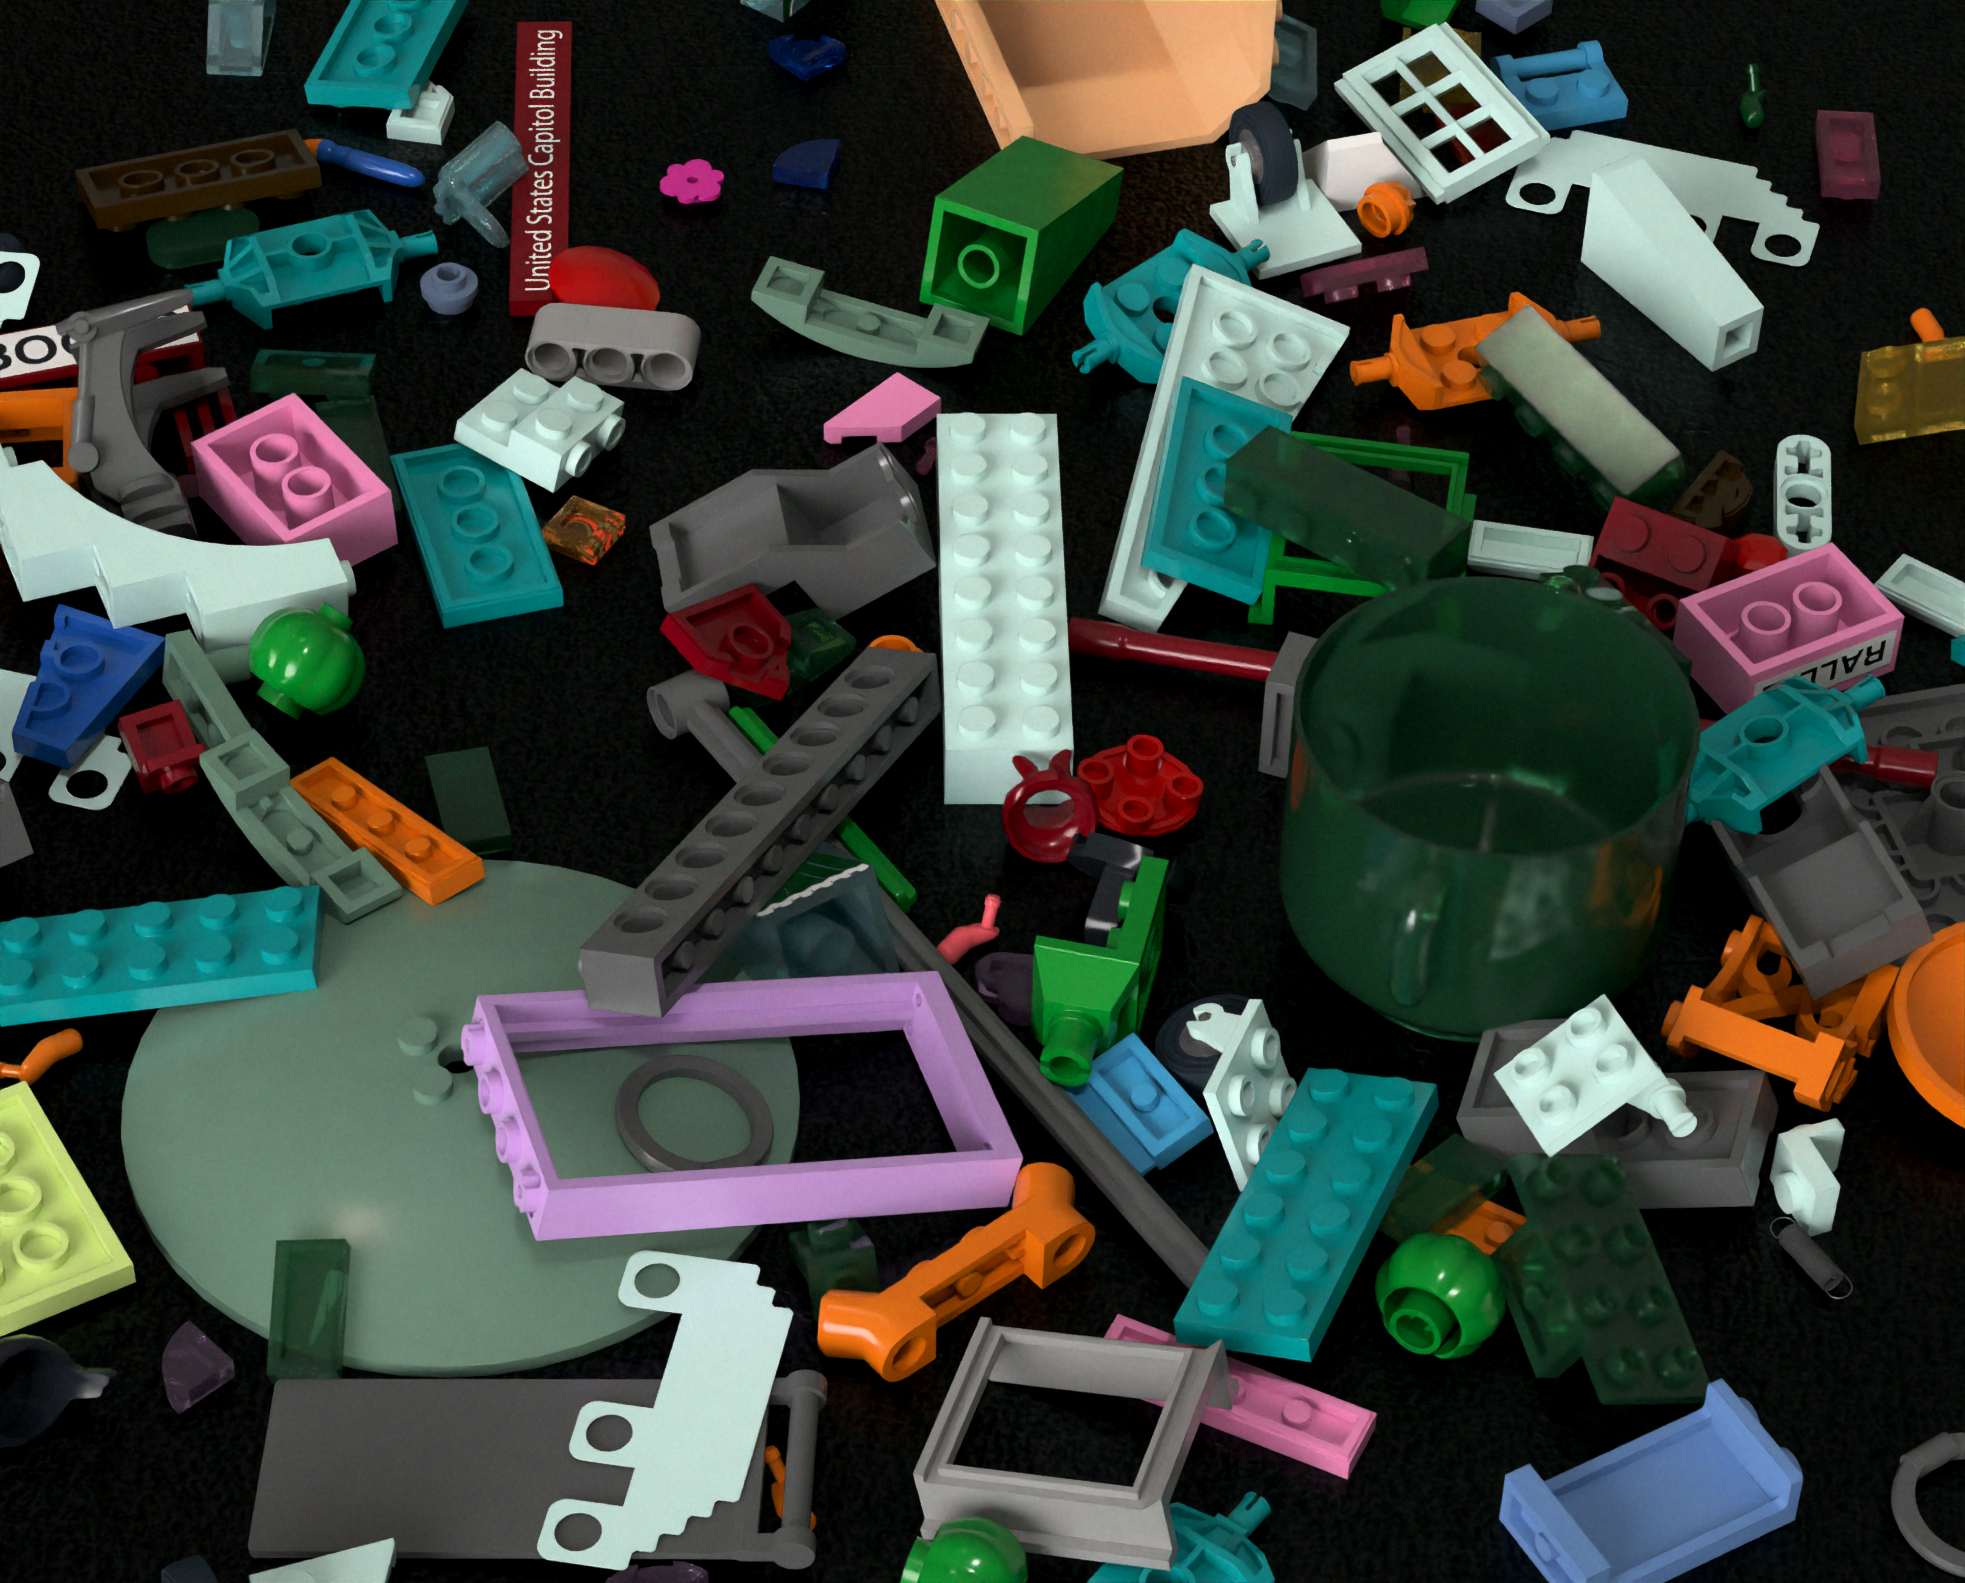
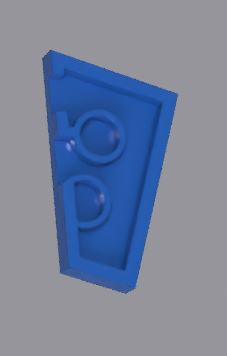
M58 604L54 615V631L51 639L44 642L40 653L41 666L36 680L29 683L12 730L14 752L69 770L164 662L166 638L130 626L114 629L111 621Z

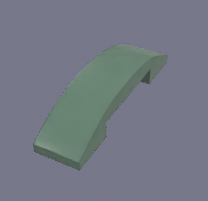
M773 256L769 257L751 295V300L765 312L807 338L855 357L905 367L942 368L973 363L990 324V318L937 303L934 304L928 319L825 290L823 289L825 271Z
M254 728L199 754L200 765L208 780L248 840L289 886L301 887L319 884L324 901V913L338 921L349 923L402 896V886L365 847L352 852L290 785V766Z

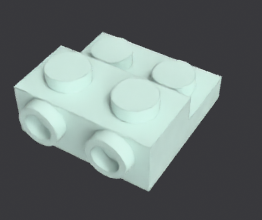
M521 368L457 420L454 440L554 493L573 476L576 478L582 476L592 459L604 449L610 451L616 446L626 424L625 419L621 418L624 402L602 391L595 384L585 382L576 376L571 378L561 388H558L547 382L544 378Z

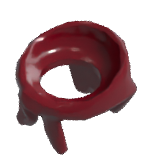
M1068 749L1055 754L1049 760L1048 769L1039 771L1034 762L1025 756L1015 755L1012 758V763L1023 777V780L1005 796L1001 811L1002 828L1015 850L1023 857L1036 863L1050 864L1066 861L1068 850L1076 832H1080L1088 838L1089 832L1097 833L1100 810L1097 796L1088 782L1071 775L1070 759L1072 752ZM1046 790H1058L1072 798L1055 807L1035 805L1024 807L1029 798Z

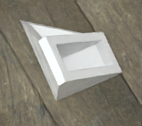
M1381 131L1327 140L1302 153L1305 178H1311L1337 212L1357 209L1365 190L1376 182L1399 181L1412 192V199L1428 197L1422 187L1384 145Z

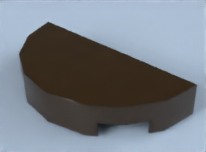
M1720 450L1666 515L1718 534L1732 530L1745 520L1752 501L1753 485H1750V481L1742 473L1743 464L1735 457Z

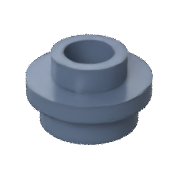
M452 262L442 263L424 273L420 280L421 294L433 311L444 315L459 314L469 309L473 304V299L478 293V278L471 269Z

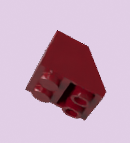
M1615 496L1571 610L1672 648L1679 600L1728 582L1742 545L1721 534Z

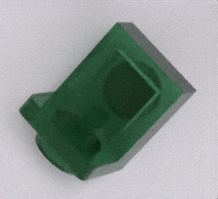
M846 1218L815 1220L807 1225V1230L789 1233L792 1260L807 1280L811 1314L817 1322L819 1321L821 1297L831 1289L881 1293L874 1244L856 1220L848 1221Z

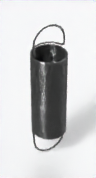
M1779 1217L1772 1221L1770 1231L1773 1236L1779 1239L1782 1247L1823 1291H1826L1830 1297L1835 1299H1843L1851 1294L1853 1286L1849 1278L1799 1224H1796L1795 1221L1787 1217ZM1780 1218H1786L1794 1222V1224L1783 1229L1778 1237L1772 1232V1224ZM1844 1275L1851 1284L1850 1292L1844 1297L1837 1298L1831 1296L1828 1291L1835 1288L1841 1282Z

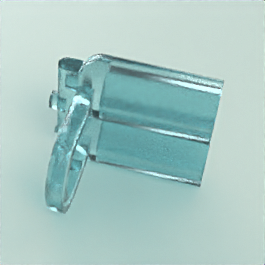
M496 121L443 166L438 173L439 182L433 187L437 200L434 210L439 215H443V222L445 224L452 225L460 218H463L489 243L499 249L505 248L510 244V239L486 207L529 171L527 162L520 154L523 151L521 144L501 122Z

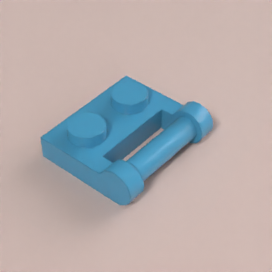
M1597 40L1579 42L1577 49L1513 59L1508 54L1492 57L1490 61V70L1546 131L1626 118L1628 99L1604 62L1602 48ZM1577 70H1580V71H1581V72H1579V73H1573V74H1567V75H1561V76H1555V77H1549V78H1536V77L1554 75V74L1565 73V72H1571V71H1577ZM1535 78V79H1532V80L1526 81V82H1521V81H1520V80H1524V79Z

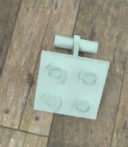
M1605 994L1585 1008L1575 1012L1567 1021L1530 1048L1521 1051L1512 1061L1494 1073V1076L1549 1157L1556 1154L1626 1102L1650 1113L1657 1119L1664 1120L1669 1131H1672V1135L1675 1137L1689 1135L1697 1125L1696 1117L1693 1116L1694 1114L1685 1105L1686 1094L1684 1089L1675 1079L1665 1077L1660 1066H1657L1658 1064L1653 1061Z

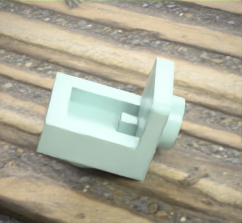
M1837 1118L1812 1125L1802 1124L1788 1132L1778 1134L1770 1181L1774 1185L1775 1196L1781 1209L1786 1214H1792L1796 1222L1810 1237L1831 1231L1841 1187L1832 1172L1836 1170L1845 1132Z

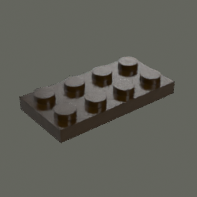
M296 128L75 170L78 192L97 229L106 228L112 232L129 231L138 227L141 221L163 218L168 221L186 220L193 217L196 211L219 207L223 210H238L249 206L252 200L271 196L283 200L295 199L305 195L308 189L322 187L320 166Z

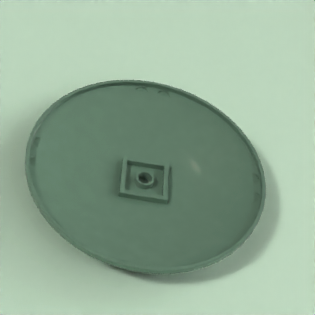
M482 859L486 877L434 907L402 886V896L349 923L338 921L324 913L317 989L159 1008L141 1038L129 1069L122 1101L121 1140L127 1181L138 1214L154 1244L176 1273L203 1299L236 1323L276 1344L309 1357L353 1369L391 1375L454 1378L489 1376L529 1370L581 1357L623 1341L673 1314L672 1312L629 1307L619 1300L618 1291L628 1260L636 1252L650 1250L736 1262L755 1240L764 1224L536 1241L527 1214L520 1213L519 1207L515 1205L513 1195L514 1178L509 1164L502 1163L498 1158L495 1142L496 1128L491 1114H484L481 1110L478 1098L479 1080L475 1069L473 1068L465 1073H451L444 1068L450 1063L464 1061V1052L461 1049L462 1029L465 1024H471L478 995L586 990L585 982L581 979L578 972L580 948L636 889L600 876L558 866L523 861ZM727 946L694 984L756 981L758 979ZM789 1037L514 1053L560 1179L654 1173L638 1161L624 1143L616 1122L615 1103L619 1088L630 1073L648 1061L669 1055H693L708 1058L732 1068L749 1080L765 1099L774 1126L771 1150L762 1165L790 1164L793 1162L798 1141L800 1093L797 1064ZM686 1077L667 1078L649 1086L638 1099V1114L644 1129L656 1143L679 1157L699 1162H711L738 1155L750 1144V1125L742 1108L729 1094L708 1082ZM657 1263L641 1269L636 1275L634 1283L637 1291L643 1296L662 1298L672 1294L677 1289L680 1276L673 1267Z

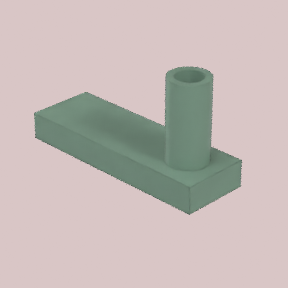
M190 629L166 634L162 683L173 701L180 699L190 727L199 743H205L208 751L251 730L250 724L226 688V686L260 679L250 671L248 660L250 643L203 652Z

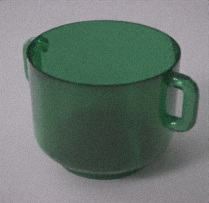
M1568 575L1554 576L1544 584L1504 577L1481 576L1425 581L1381 594L1357 606L1337 620L1313 645L1302 664L1296 681L1279 854V883L1284 910L1292 931L1312 961L1343 990L1386 1019L1427 1036L1458 1042L1480 1043L1484 1031L1518 1024L1526 1020L1570 1018L1575 1012L1585 1008L1603 994L1611 1002L1625 992L1651 963L1668 927L1699 751L1701 732L1698 708L1689 683L1674 659L1654 638L1625 616L1601 603L1582 596L1578 582Z

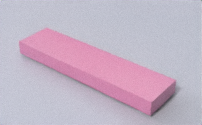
M1120 1314L1116 1316L1104 1338L1206 1349L1203 1346L1176 1342L1175 1335ZM1227 1356L1231 1378L1238 1379L1239 1391L1232 1409L1206 1406L1200 1422L1348 1480L1375 1430L1377 1413ZM1142 1399L1164 1408L1166 1403L1164 1401Z

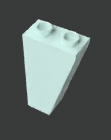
M1636 152L1594 170L1591 179L1581 262L1712 372L1757 352L1764 306L1645 158Z

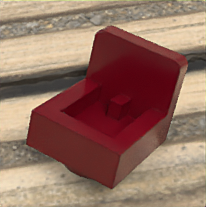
M180 699L119 718L117 727L144 794L160 789L165 794L177 793L195 785L199 781V777L205 774L200 765L199 754L206 752L207 748L205 743L197 744Z

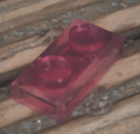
M1818 110L1815 134L1822 196L1838 197L1846 200L1856 198L1878 199L1881 177L1873 113Z
M1423 246L1317 269L1300 275L1304 298L1324 294L1325 303L1331 304L1359 297L1358 286L1377 283L1379 293L1411 286L1410 275L1427 270L1429 267Z

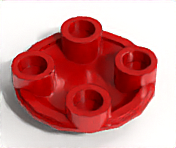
M588 245L568 248L554 257L548 269L550 288L561 303L655 311L660 300L658 283L648 269L632 257L610 248Z
M1135 735L1127 741L1126 745L1100 751L1093 757L1081 761L1077 769L1076 778L1088 782L1097 796L1100 810L1099 823L1107 829L1129 836L1157 837L1178 831L1194 819L1201 803L1203 794V782L1201 779L1194 775L1187 765L1169 753L1164 752L1163 743L1150 735Z

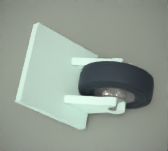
M1257 102L1235 110L1229 126L1230 145L1226 148V162L1230 173V200L1210 205V215L1237 251L1249 245L1255 239L1263 241L1262 246L1258 250L1267 245L1270 258L1265 263H1261L1252 269L1256 277L1262 280L1361 253L1362 243L1311 178H1305L1299 139L1293 140L1292 130L1289 129L1277 107L1269 102Z
M1222 994L1196 1000L1170 1016L1156 1036L1155 1054L1158 1061L1191 1098L1206 1100L1239 1191L1242 1192L1297 1090V1084L1288 1074L1280 1051L1279 1034L1273 1028L1263 1001L1241 995Z

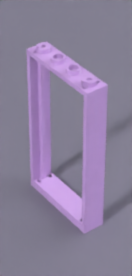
M938 971L693 984L662 1019L589 1009L586 990L478 995L471 1024H465L462 1029L461 1049L464 1052V1062L467 1066H474L479 1080L478 1098L481 1110L484 1114H491L496 1128L495 1142L498 1158L502 1163L509 1164L514 1178L513 1195L515 1205L519 1207L520 1213L527 1214L536 1241L1006 1207L1009 1204L1016 1177L1023 1160V1155ZM903 1030L957 1152L560 1179L514 1053Z

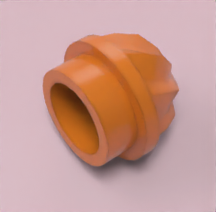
M1399 181L1376 182L1365 190L1363 198L1358 203L1357 212L1362 225L1369 233L1376 237L1384 238L1391 233L1395 236L1399 235L1409 227L1414 217L1413 209L1416 203L1412 199V192Z

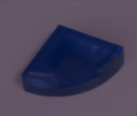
M788 34L768 42L769 58L804 82L845 61V44L824 35L820 36V41H795V34Z
M811 140L787 149L773 164V181L828 189L840 157V140Z

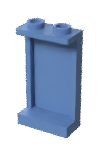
M1720 1378L1707 1385L1705 1402L1701 1409L1551 1479L1543 1481L1530 1463L1506 1474L1499 1519L1549 1583H1664L1794 1521L1803 1484V1474L1795 1456L1787 1448H1780L1760 1424L1759 1417L1750 1402L1745 1398H1738L1728 1384Z

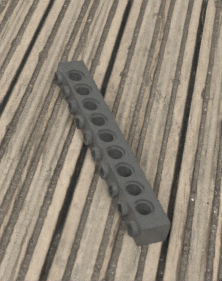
M867 647L844 670L831 686L581 946L578 957V972L581 979L585 982L589 1009L661 1019L667 1014L942 711L936 654Z

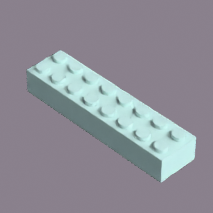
M969 412L937 414L936 499L944 804H1003L1006 794L1023 780V777L1012 763V758L1015 755L1025 756L1034 762L1039 771L1048 769L1049 760L1055 754L1068 749L1072 752L1070 772L1073 776L1074 744L1057 414H1035L1028 412L1020 414H975ZM1046 790L1029 798L1026 804H1061L1071 799V797L1058 790Z

